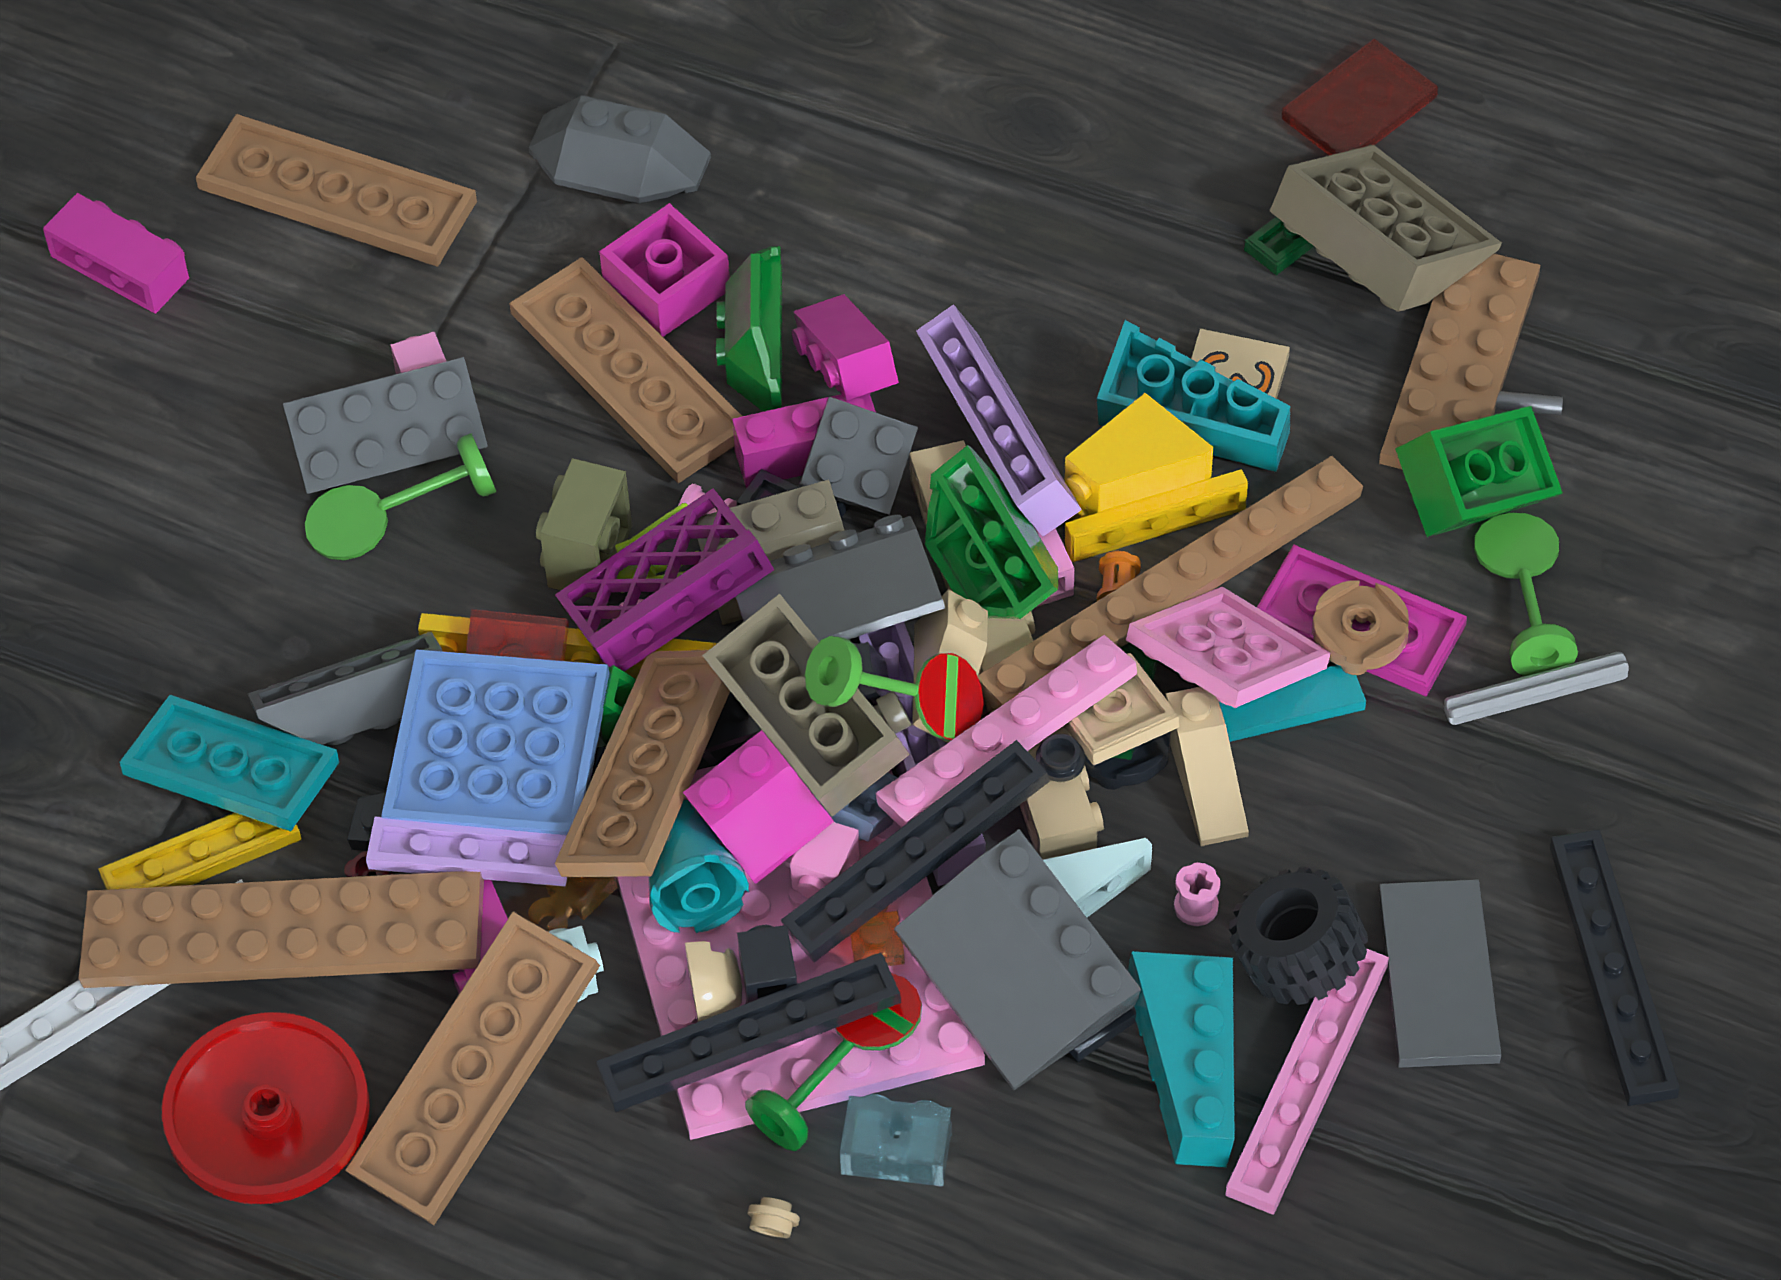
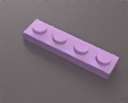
M375 817L366 861L370 870L416 874L469 871L481 872L482 878L485 880L566 886L567 877H561L555 861L567 835Z

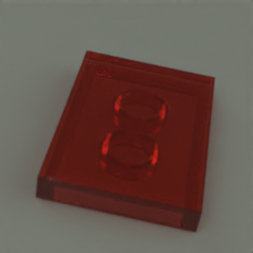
M1373 39L1283 107L1281 119L1330 156L1366 147L1370 144H1377L1434 100L1438 94V86L1376 39Z

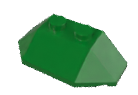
M770 246L750 254L726 282L725 301L717 302V329H725V338H716L717 365H726L727 384L762 412L782 408V263L780 246Z
M965 446L931 474L930 489L932 494L927 513L925 546L954 593L965 599H971L982 608L988 610V618L1021 619L1058 590V566L1033 525L1016 506L1005 485L970 446Z

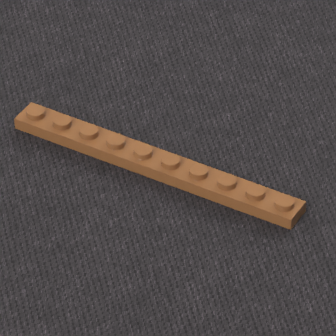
M1330 456L979 674L978 679L982 686L983 698L994 710L998 709L1103 635L1108 637L1119 648L1129 643L1126 641L1130 623L1212 591L1360 498L1363 485L1333 456Z

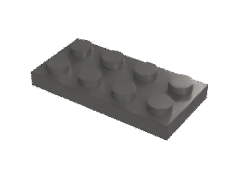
M464 357L283 403L306 494L459 455L457 442L461 437L472 433L478 449L488 447Z

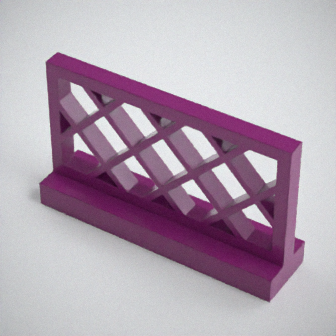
M713 488L555 594V596L599 655L602 662L608 665V668L614 665L622 671H626L774 571V568L755 536L749 529L747 530ZM713 508L717 510L713 525H696L697 520ZM708 538L703 552H686L690 539ZM721 538H735L717 550ZM667 539H677L673 552H656L658 545ZM638 565L633 579H616L618 573L627 566ZM651 565H668L663 579H646ZM681 565H695L677 577ZM589 592H598L593 606H575L573 604ZM611 592H628L623 606H606ZM641 592H655L637 604ZM601 619H615L597 631Z

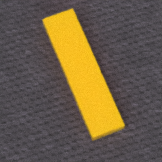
M1240 469L1066 522L1065 549L1071 562H1076L1246 509L1248 481L1243 470Z
M233 813L98 868L106 890L188 886L302 839L297 825L294 826L292 831H288Z

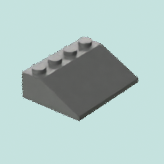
M901 515L884 517L875 522L874 528L856 533V530L838 532L829 537L828 543L813 548L808 544L789 548L783 553L784 557L770 561L774 571L736 596L743 621L745 622L780 593L819 642L829 636L846 639L858 637L944 609L945 605L917 528L911 516L902 518Z
M1020 829L978 857L894 928V932L1013 1091L1133 1008L1141 991L1139 985Z

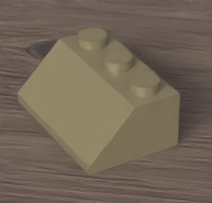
M829 479L730 508L747 530L749 529L758 540L769 561L784 557L783 553L794 546L808 544L813 548L828 543L829 537L844 531ZM717 512L700 517L696 525H713ZM697 538L701 552H703L708 538ZM721 538L717 550L735 538ZM736 596L718 608L723 625L743 620Z

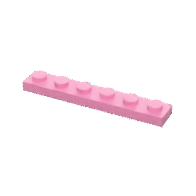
M1105 635L1101 636L876 792L878 806L902 828L1017 740L1027 751L1130 680L1137 675L1136 662Z
M1367 949L1365 960L1357 961L1360 969L1354 977L1348 976L1345 979L1346 985L1338 991L1335 988L1328 991V997L1317 1000L1316 997L1314 998L1226 1186L1227 1197L1274 1215L1385 974L1389 957Z

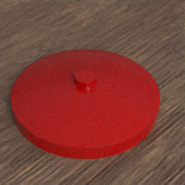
M281 1012L251 1014L215 1027L194 1042L182 1055L171 1072L165 1087L162 1102V1122L171 1153L177 1164L201 1188L218 1197L239 1203H279L303 1196L319 1188L347 1165L362 1142L367 1128L370 1109L369 1092L364 1071L356 1054L348 1043L329 1027L318 1021L295 1014Z

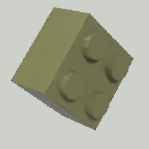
M572 458L565 476L559 475L557 477L552 492V506L549 513L543 512L541 514L536 529V538L541 540L542 544L540 565L545 567L548 587L563 590L606 561L609 557L617 553L615 545L627 540L632 528L626 471ZM589 592L584 596L596 599L598 592Z

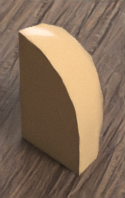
M686 942L687 966L697 1021L700 1022L739 1007L742 1002V981L738 961L733 950L728 948L724 953L711 951L710 942Z

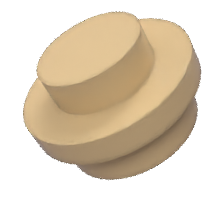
M768 1197L762 1198L760 1205H749L747 1213L752 1217L750 1223L751 1230L778 1238H789L792 1227L798 1226L800 1217L791 1212L792 1205L790 1203Z

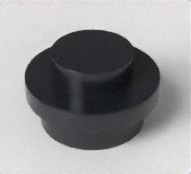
M1055 734L1048 737L1038 747L1036 761L1047 771L1049 780L1066 782L1076 778L1082 772L1085 765V753L1081 745L1073 737L1066 734Z

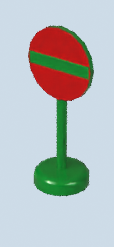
M891 973L899 989L902 1003L835 1028L843 1041L787 1100L773 1091L760 1089L745 1101V1108L749 1117L768 1138L787 1150L797 1151L808 1139V1127L797 1107L853 1047L862 1050L881 1051L899 1045L914 1033L921 1021L922 1002L917 989L906 978Z

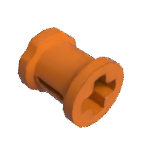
M1113 551L1106 553L1105 556L1099 559V572L1103 575L1102 588L1097 592V601L1136 578L1141 571V561L1137 556L1125 551Z

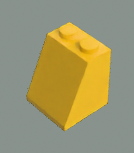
M1144 393L1065 457V483L1082 509L1068 520H1076L1211 479L1213 446Z

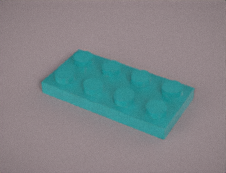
M169 695L121 759L120 766L125 776L292 831L340 762L336 749Z

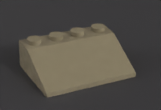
M1375 145L1288 166L1270 209L1272 214L1284 222V226L1289 231L1301 235L1316 247V251L1321 256L1334 261L1348 272V276L1353 281L1366 286L1380 297L1382 304L1397 312L1428 303L1496 253L1502 244L1501 241Z

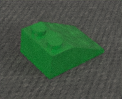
M1531 406L1429 431L1395 448L1427 537L1459 529L1563 494Z

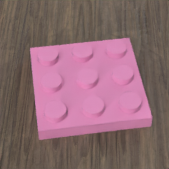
M1224 587L1217 588L1130 623L1126 641L1141 649L1147 657L1162 662L1178 672L1184 680L1199 685L1215 695L1219 702L1234 708L1327 669L1331 654L1325 648Z

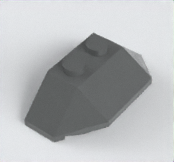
M583 95L544 114L529 145V153L538 161L541 168L554 184L635 203L667 198L682 191L685 193L697 191L711 159L710 151L666 114Z
M428 632L416 636V638L403 640L273 684L265 689L248 693V697L258 719L302 739L321 745L326 743L328 745L342 744L350 740L355 733L370 728L385 729L398 723L403 714L416 649L442 651V648L433 633Z

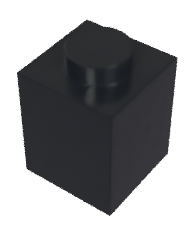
M759 925L751 928L749 931L737 933L739 959L747 1003L797 984L787 925L776 927Z

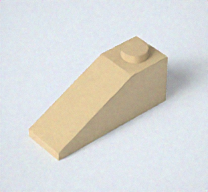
M947 590L942 595L945 608L923 615L915 623L913 684H915L917 673L924 662L934 655L942 653H954L964 658L978 676L988 644V610L982 608L971 599H965ZM913 696L912 725L931 734L920 719L915 705V696Z
M1202 687L1166 693V700L1179 715V728L1171 731L1170 746L1200 846L1248 837L1247 821L1227 728L1219 701L1215 695Z

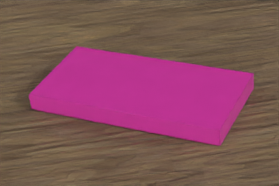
M1293 545L1257 608L1314 642L1312 634L1313 616L1316 612L1319 598L1328 589L1346 581H1360L1359 586L1375 588V583L1390 588L1403 600L1408 609L1409 633L1407 645L1391 663L1377 669L1367 670L1366 672L1427 696L1463 632L1467 616ZM1356 619L1351 620L1352 629L1360 632L1368 631L1369 626L1372 624L1369 621L1360 623Z

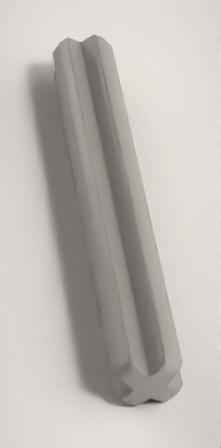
M1614 652L1447 697L1444 700V712L1448 722L1452 725H1457L1626 679L1629 666L1622 652Z

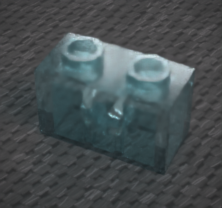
M876 1094L865 1095L864 1097L849 1096L840 1147L841 1174L943 1186L952 1133L951 1108L941 1107L935 1102L926 1100L914 1103L890 1101L888 1098ZM894 1135H900V1138H894Z

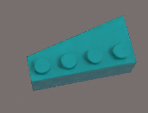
M1126 320L1124 321L1097 396L1098 425H1106L1146 393L1212 445L1214 456L1277 472L1290 434V406L1239 379L1233 381L1216 372L1215 366L1201 359L1196 362L1177 352L1175 346L1161 338H1158L1156 341L1141 333L1138 326Z
M1132 951L1127 971L1141 988L1138 1000L1134 1006L1136 1010L1135 1019L1139 1034L1143 1036L1149 1057L1148 1067L1152 1081L1155 1080L1160 1097L1159 1106L1175 1164L1227 1167L1235 1139L1233 958Z

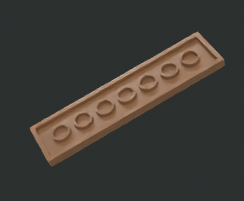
M456 871L88 891L79 981L83 988L476 969L480 963L484 879L481 872Z

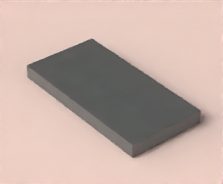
M1479 879L1380 884L1378 893L1385 955L1389 957L1387 972L1398 1068L1500 1063L1501 1047Z

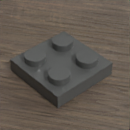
M829 396L798 487L829 479L836 501L888 517L918 427Z

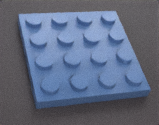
M416 649L381 817L385 819L567 835L591 782L609 678L608 665Z

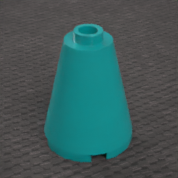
M684 799L653 874L648 876L649 903L658 924L669 931L680 933L678 927H694L696 933L707 932L725 924L740 911L744 905L742 896L745 889L748 892L749 883L741 865L694 806Z

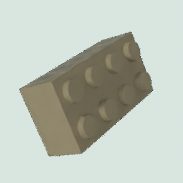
M779 593L702 656L831 817H833L910 754L858 688L846 703L837 707L820 705L810 698L806 689L805 672L811 652L819 641Z

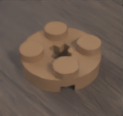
M1360 581L1339 583L1328 589L1319 598L1316 605V612L1312 622L1314 642L1331 653L1329 658L1331 662L1340 665L1343 671L1351 675H1361L1367 670L1377 669L1391 663L1407 645L1409 633L1408 609L1403 600L1393 590L1378 583H1375V588L1359 586ZM1356 619L1360 623L1369 621L1372 624L1369 626L1368 631L1360 632L1352 629L1351 620Z

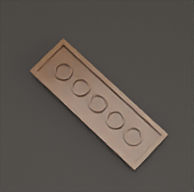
M239 114L235 115L196 176L197 186L200 190L437 267L477 202L476 192L473 189Z
M1493 254L1433 298L1380 453L1379 464L1402 469L1395 448L1429 431L1494 414L1497 398L1502 390L1539 277V264Z
M583 257L510 302L511 315L677 483H680L734 447L732 419L743 416Z
M708 650L656 651L646 657L556 858L555 865L561 877L652 876L684 801L685 795L683 792L690 787L730 693V690L703 658L702 655Z
M512 912L346 1171L354 1178L410 1212L435 1225L601 966L598 961Z

